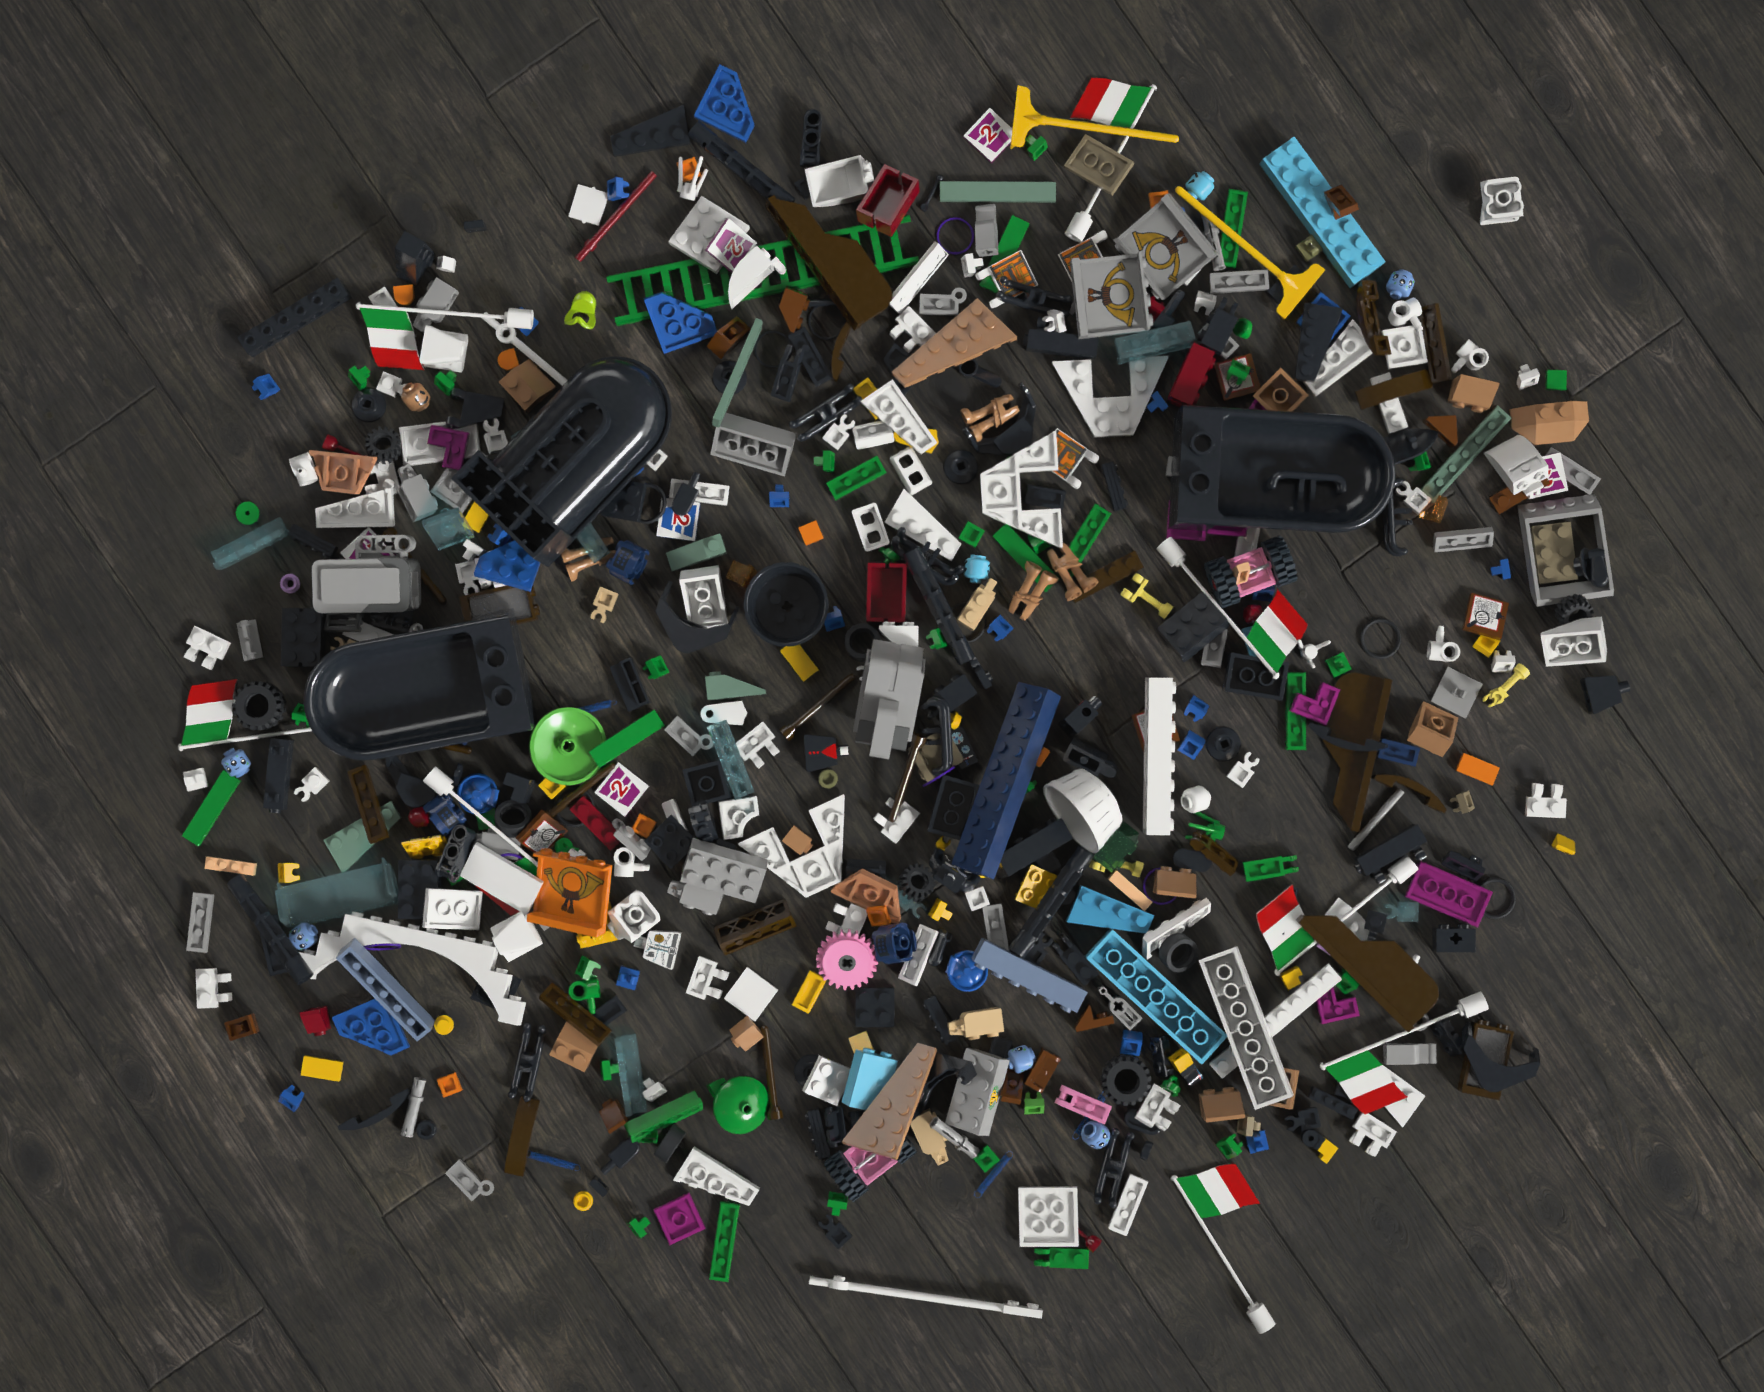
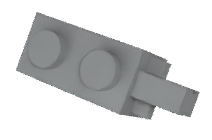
M436 277L434 281L432 280L428 284L426 295L418 300L416 306L419 309L448 311L459 292ZM418 312L413 326L424 333L426 325L430 326L432 322L440 323L445 315Z
M410 464L399 468L398 473L402 484L399 486L398 493L412 521L415 522L434 514L438 509V503L429 491L427 480L423 479L421 474L417 475Z
M488 828V832L476 833V839L472 847L478 842L499 855L514 853L521 856L519 851L493 829ZM509 838L522 849L523 845L516 838ZM504 856L506 859L520 860V858L515 856Z
M675 880L671 881L667 892L679 898V903H682L684 907L700 909L707 915L717 914L724 895Z

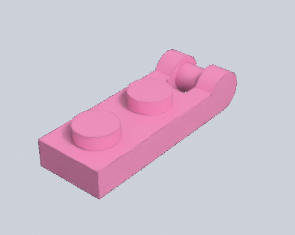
M1061 1085V1093L1059 1098L1056 1097L1054 1103L1102 1124L1106 1123L1112 1108L1111 1105ZM1068 1094L1073 1096L1071 1103L1066 1101Z

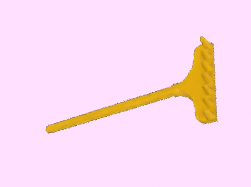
M1017 86L1010 149H1013L1015 146L1022 147L1025 143L1027 132L1032 127L1038 125H1052L1173 143L1179 141L1178 135L1046 117L1035 111L1031 105L1030 90L1024 86Z
M1180 186L1175 188V192L1277 276V279L1280 280L1284 288V297L1276 308L1277 314L1282 319H1285L1325 271L1319 264H1313L1304 273L1296 275L1280 270Z

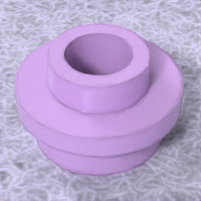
M286 574L282 577L280 586L286 593H295L300 587V580L296 575ZM290 580L294 582L292 587H288V581Z

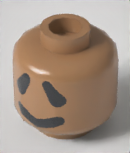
M408 383L403 387L401 399L411 411L421 412L429 406L430 394L422 384Z

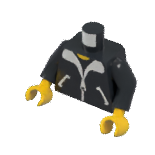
M941 836L936 842L937 848H935L929 860V866L933 871V878L954 893L972 891L981 881V878L985 877L964 871L952 865L953 858L943 851L951 844V840L949 839L944 843V836Z

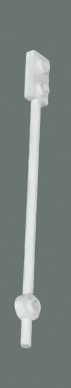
M482 318L496 330V337L500 342L505 344L512 343L562 386L568 381L516 337L514 328H509L507 323L500 324L494 318ZM505 331L510 332V335L508 337L503 336V333ZM659 449L647 465L656 471L668 456Z
M834 1275L833 1279L810 1276L809 1280L811 1285L825 1286L833 1289L853 1290L1000 1311L1006 1314L1041 1319L1043 1313L1042 1308H1038L1039 1305L1027 1303V1306L1019 1305L1018 1301L1008 1300V1303L1000 1304L845 1281V1277Z

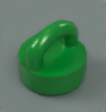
M1243 317L1239 318L1233 328L1234 334L1240 338L1248 339L1252 332L1251 321Z
M1175 1075L1170 1076L1168 1080H1164L1160 1086L1171 1093L1170 1096L1173 1097L1178 1096L1181 1090L1179 1079Z

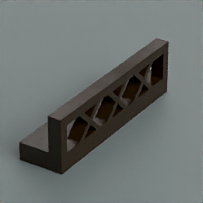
M784 898L713 928L719 946L724 955H728L794 928L797 925L787 900ZM782 906L785 907L786 911L780 914L775 913L776 909ZM760 915H767L765 920L757 921ZM743 922L749 923L747 927L743 929L738 928L740 924ZM731 930L728 935L721 937V931Z

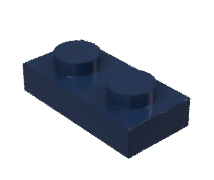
M1381 739L1380 742L1388 744V748L1378 750L1377 758L1416 767L1420 751L1419 747Z

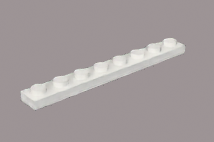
M1329 963L1264 1016L1272 1037L1342 980ZM1231 1045L1209 1062L1210 1066L1221 1078H1224L1238 1066Z

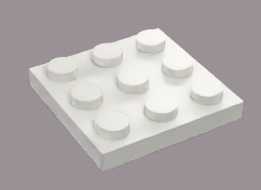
M701 196L668 242L674 248L717 274L723 265L706 252L705 249L724 221L730 219L745 233L748 232L750 227Z
M1077 1186L1018 1187L1020 1247L1079 1246Z

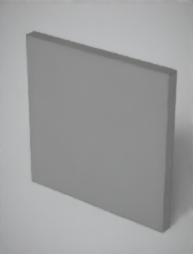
M1447 667L1431 702L1466 719L1483 684Z

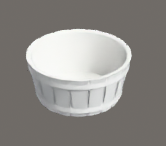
M1085 769L1074 770L1057 780H1052L1043 787L1044 796L1055 817L1063 819L1073 839L1089 852L1097 853L1122 823L1119 806L1110 790L1100 779Z

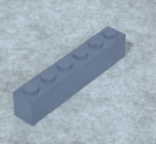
M356 938L340 949L336 959L416 1041L432 1030L435 1022L433 1017Z
M981 938L971 957L976 967L982 970L988 968L992 970V975L1000 979L1004 976L1010 979V984L1016 987L1022 985L1027 988L1026 991L1034 996L1038 993L1044 996L1043 1000L1050 1004H1054V1002L1060 1004V1008L1068 1013L1071 1010L1077 1013L1088 993L1084 988L984 938Z

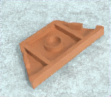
M309 450L310 456H313L316 463L314 468L319 476V483L323 491L360 494L377 461V457Z
M860 869L837 883L831 890L832 893L866 910L868 907L886 905L891 922L895 924L901 920L897 885L864 869Z

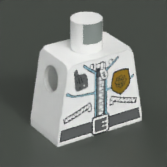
M650 930L647 938L640 936L635 940L634 947L644 949V959L672 970L682 932Z

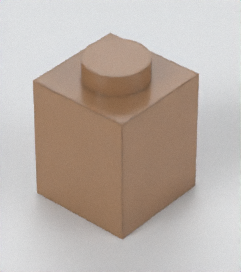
M795 825L782 840L799 855L802 852L807 854L813 846L810 843L812 838Z
M748 1015L730 1029L733 1036L731 1038L732 1042L737 1048L741 1046L745 1052L763 1038L760 1029Z

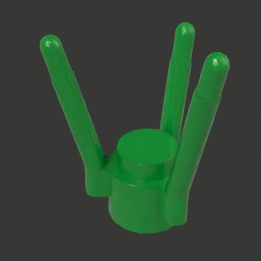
M1201 812L1193 813L1212 824L1209 823L1208 826L1188 823V826L1206 831V835H1209L1208 837L1214 841L1216 839L1222 840L1225 825L1220 824L1219 820L1212 819ZM1192 835L1185 836V839L1193 838Z

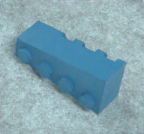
M1080 885L1065 921L1147 933L1154 915Z

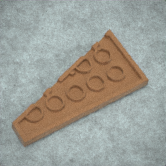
M977 298L894 369L892 375L906 388L927 379L932 374L937 372L939 374L945 371L946 368L953 365L957 366L983 355V352L993 348L997 349L1009 341L1013 342L1017 340V336Z
M917 1043L849 1131L842 1143L897 1160L937 1049Z

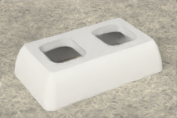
M907 447L890 457V462L910 495H914L932 484L929 475L912 447ZM907 454L910 455L913 464L907 468H902L899 459ZM919 471L923 481L912 485L908 477L912 473Z
M876 503L852 511L865 551H871L889 544V539ZM871 512L875 520L874 523L863 525L860 518L861 515ZM878 531L881 540L870 544L867 534Z

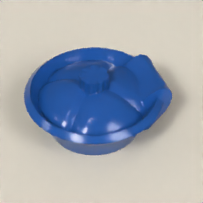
M475 773L468 775L460 782L457 795L477 812L483 814L493 807L496 808L499 790L490 777ZM459 802L460 806H461L465 811H467V812H469V813H471V814H474V813H472L468 808H466L462 803Z
M961 951L954 956H950L945 972L950 983L958 990L965 992L977 990L987 979L988 968L982 970L974 965L975 962L971 959L974 951Z

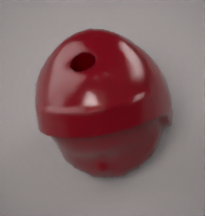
M1257 604L1247 605L1243 611L1245 622L1254 624L1264 612L1263 608Z
M423 806L412 809L408 815L410 823L416 828L426 827L430 822L429 813L424 811Z

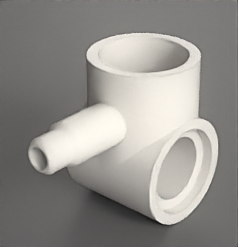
M1416 298L1397 301L1393 304L1388 316V320L1393 326L1402 327L1410 320L1418 332L1423 330L1418 316L1422 314V309Z
M1468 339L1456 352V355L1460 358L1451 368V371L1456 373L1464 364L1471 370H1478L1487 364L1489 360L1488 353ZM1473 355L1480 357V364L1473 361Z
M308 452L289 459L292 471L297 477L300 486L309 485L318 480L314 468L315 465Z
M1438 626L1436 641H1429L1427 660L1451 662L1455 661L1460 655V648L1456 643L1443 642V626ZM1446 647L1452 649L1451 657H1447L1444 654Z
M627 847L619 848L614 854V876L633 877L634 871H649L650 865L634 863L635 855ZM625 851L629 854L628 862L620 860L621 852Z

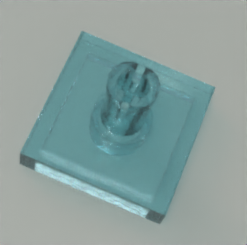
M458 507L452 510L449 508L442 509L440 514L422 520L424 529L438 550L475 537L474 531Z

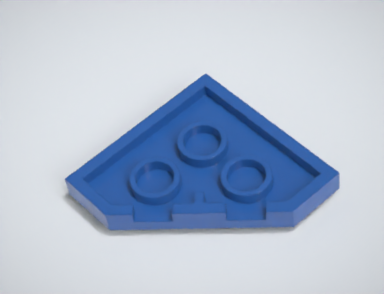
M719 64L694 114V118L746 143L755 125L738 74Z
M663 292L644 298L664 354L713 337L717 332L712 315Z
M514 540L481 555L476 565L474 576L531 592L540 562L533 559Z
M376 999L332 1017L340 1036L383 1051V1053L393 1055L410 1047L401 1025Z

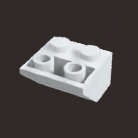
M883 622V625H879V632L889 642L918 647V626H914V622H903L902 626H895V622Z

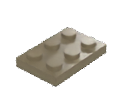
M1085 134L1064 167L1113 196L1133 167L1134 162Z
M1571 522L1531 526L1538 584L1577 580L1578 575L1573 564L1575 551Z

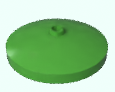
M573 707L557 708L543 715L535 724L529 738L530 758L536 770L547 780L561 785L579 784L590 779L600 769L588 751L604 742L606 735L601 724L590 713ZM564 742H567L569 744L567 749L563 748V746L565 745Z

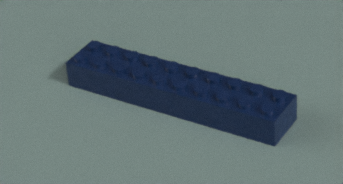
M1018 682L951 863L952 865L964 871L994 880L1060 701V695L1047 688Z

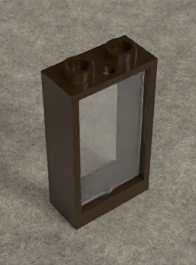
M534 585L531 592L511 586H503L459 597L464 622L470 621L475 615L514 608L517 625L538 620L537 615H540L539 606L534 603L533 596H536Z
M1478 1019V1023L1472 1021V1036L1484 1054L1490 1060L1507 1066L1514 1031L1509 1030V1026L1497 1023V1027L1491 1026L1489 1021ZM1465 1054L1457 1090L1462 1093L1500 1101L1502 1090L1490 1092L1483 1089L1477 1083L1472 1072V1066Z

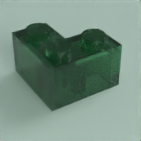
M1122 820L1120 827L1114 831L1104 846L1094 854L1093 858L1112 873L1115 868L1119 869L1124 864L1125 860L1123 858L1127 853L1131 855L1135 851L1139 842L1137 840L1139 833Z

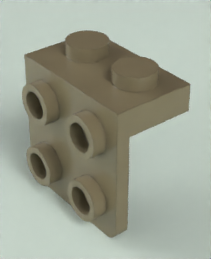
M934 733L927 737V739H939L940 734ZM952 739L953 767L963 762L964 758ZM922 745V748H919L915 762L919 768L918 772L923 780L926 779L927 782L937 777L932 775V769L942 765L941 745Z

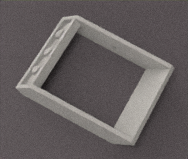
M1595 494L1518 505L1530 592L1536 607L1562 603L1561 600L1563 598L1567 600V596L1573 597V594H1577V596L1580 594L1586 599L1613 596L1614 587L1602 508ZM1593 514L1598 548L1603 549L1605 552L1604 562L1608 573V583L1604 587H1595L1591 584V581H1582L1539 588L1529 523Z

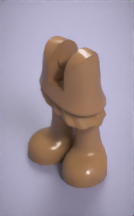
M1011 394L994 398V400H990V404L973 412L967 408L960 410L966 426L991 413L993 414L987 420L968 428L976 442L982 439L984 431L994 425L996 428L999 424L1003 425L1004 422L1014 417L1020 411L1018 406L1005 410L1003 405L1014 399Z
M612 537L589 541V543L583 542V547L572 550L566 548L561 553L564 564L587 554L592 555L581 561L565 565L571 582L577 579L579 571L596 564L600 566L607 563L611 557H614L615 550L603 554L601 549L614 543Z
M1063 542V548H1060L1061 553L1064 555L1063 557L1058 558L1053 549L1047 551V555L1052 569L1060 574L1066 585V600L1071 601L1079 597L1082 591L1075 584L1067 570L1071 569L1084 593L1091 590L1099 582L1095 577H1086L1080 569L1082 563L1078 561L1079 558Z
M1026 561L1025 563L1026 578L1019 591H1015L1008 609L1010 613L1014 614L1015 610L1019 607L1020 601L1025 603L1027 606L1022 611L1020 617L1024 621L1032 614L1036 606L1040 604L1039 601L1043 599L1040 595L1048 585L1057 583L1059 580L1056 575L1044 570L1032 593H1028L1042 570L1040 566L1031 561Z

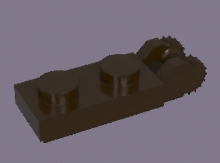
M1194 831L1193 838L1190 840V846L1195 851H1201L1221 871L1232 876L1236 871L1238 860L1201 831Z

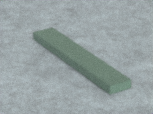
M940 181V202L1055 203L1056 182Z
M758 318L753 323L713 416L712 425L719 428L762 330L763 322Z
M1498 405L1493 408L1420 488L1421 491L1432 499V504L1435 503L1510 421L1511 417Z

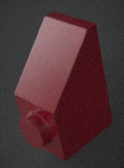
M327 1006L310 1008L300 1012L301 1020L308 1034L314 1033V1036L326 1034V1031L331 1029Z

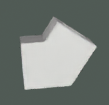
M446 256L438 257L436 269L445 272H455V259Z

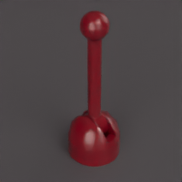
M330 434L326 436L322 446L327 451L340 449L349 454L361 455L338 445V440Z
M1078 1229V1234L1085 1239L1086 1247L1093 1253L1102 1240L1095 1235L1087 1236Z

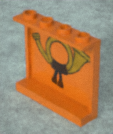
M542 848L540 851L533 853L534 857H538L536 877L544 882L534 901L533 912L527 914V922L596 938L605 934L612 865L605 864L604 860H588L586 856L573 857L568 852L555 853L549 848Z

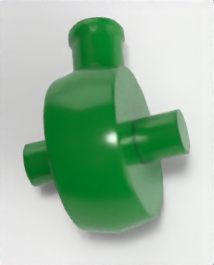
M883 546L879 548V552L886 558L884 562L887 565L889 562L898 563L900 561V557L891 549H885Z
M560 838L555 843V851L557 853L569 852L572 848L579 851V848L573 847L572 842L567 838Z

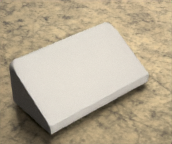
M881 420L852 428L857 450L894 442L892 429Z
M676 799L662 803L666 818L672 814L687 830Z

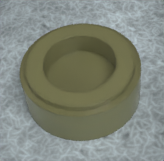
M825 769L819 774L818 781L822 787L832 788L836 785L838 776L835 771Z

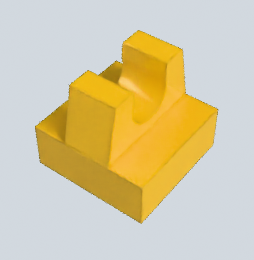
M278 863L279 883H291L300 880V876L292 874V870L299 868V864Z
M937 898L928 915L939 921L940 917L950 920L952 913L945 909L948 904Z

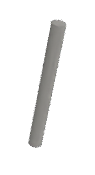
M1400 788L1394 792L1351 841L1348 848L1354 851L1401 798L1404 792Z

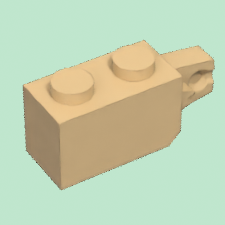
M990 578L985 586L980 584L976 588L957 618L960 624L971 631L975 630L995 598L996 593L992 590L997 581Z
M999 1007L963 1012L960 1015V1019L947 1023L949 1035L968 1037V1040L980 1039V1035L987 1034V1037L999 1036V1032H1004L1002 1010Z
M929 1108L911 1121L910 1125L923 1153L931 1154L937 1165H941L949 1161L945 1149V1141L947 1139L930 1128L931 1120L937 1117L935 1111L931 1113Z

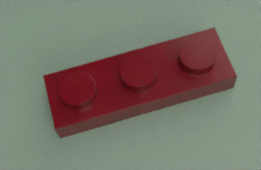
M584 795L569 809L610 851L620 842L613 836L616 830L612 823Z

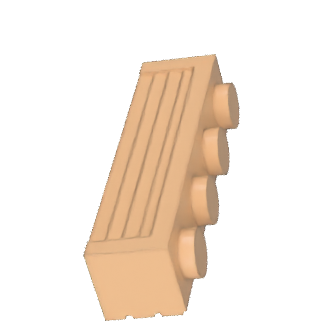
M207 856L204 869L253 876L256 875L257 863Z

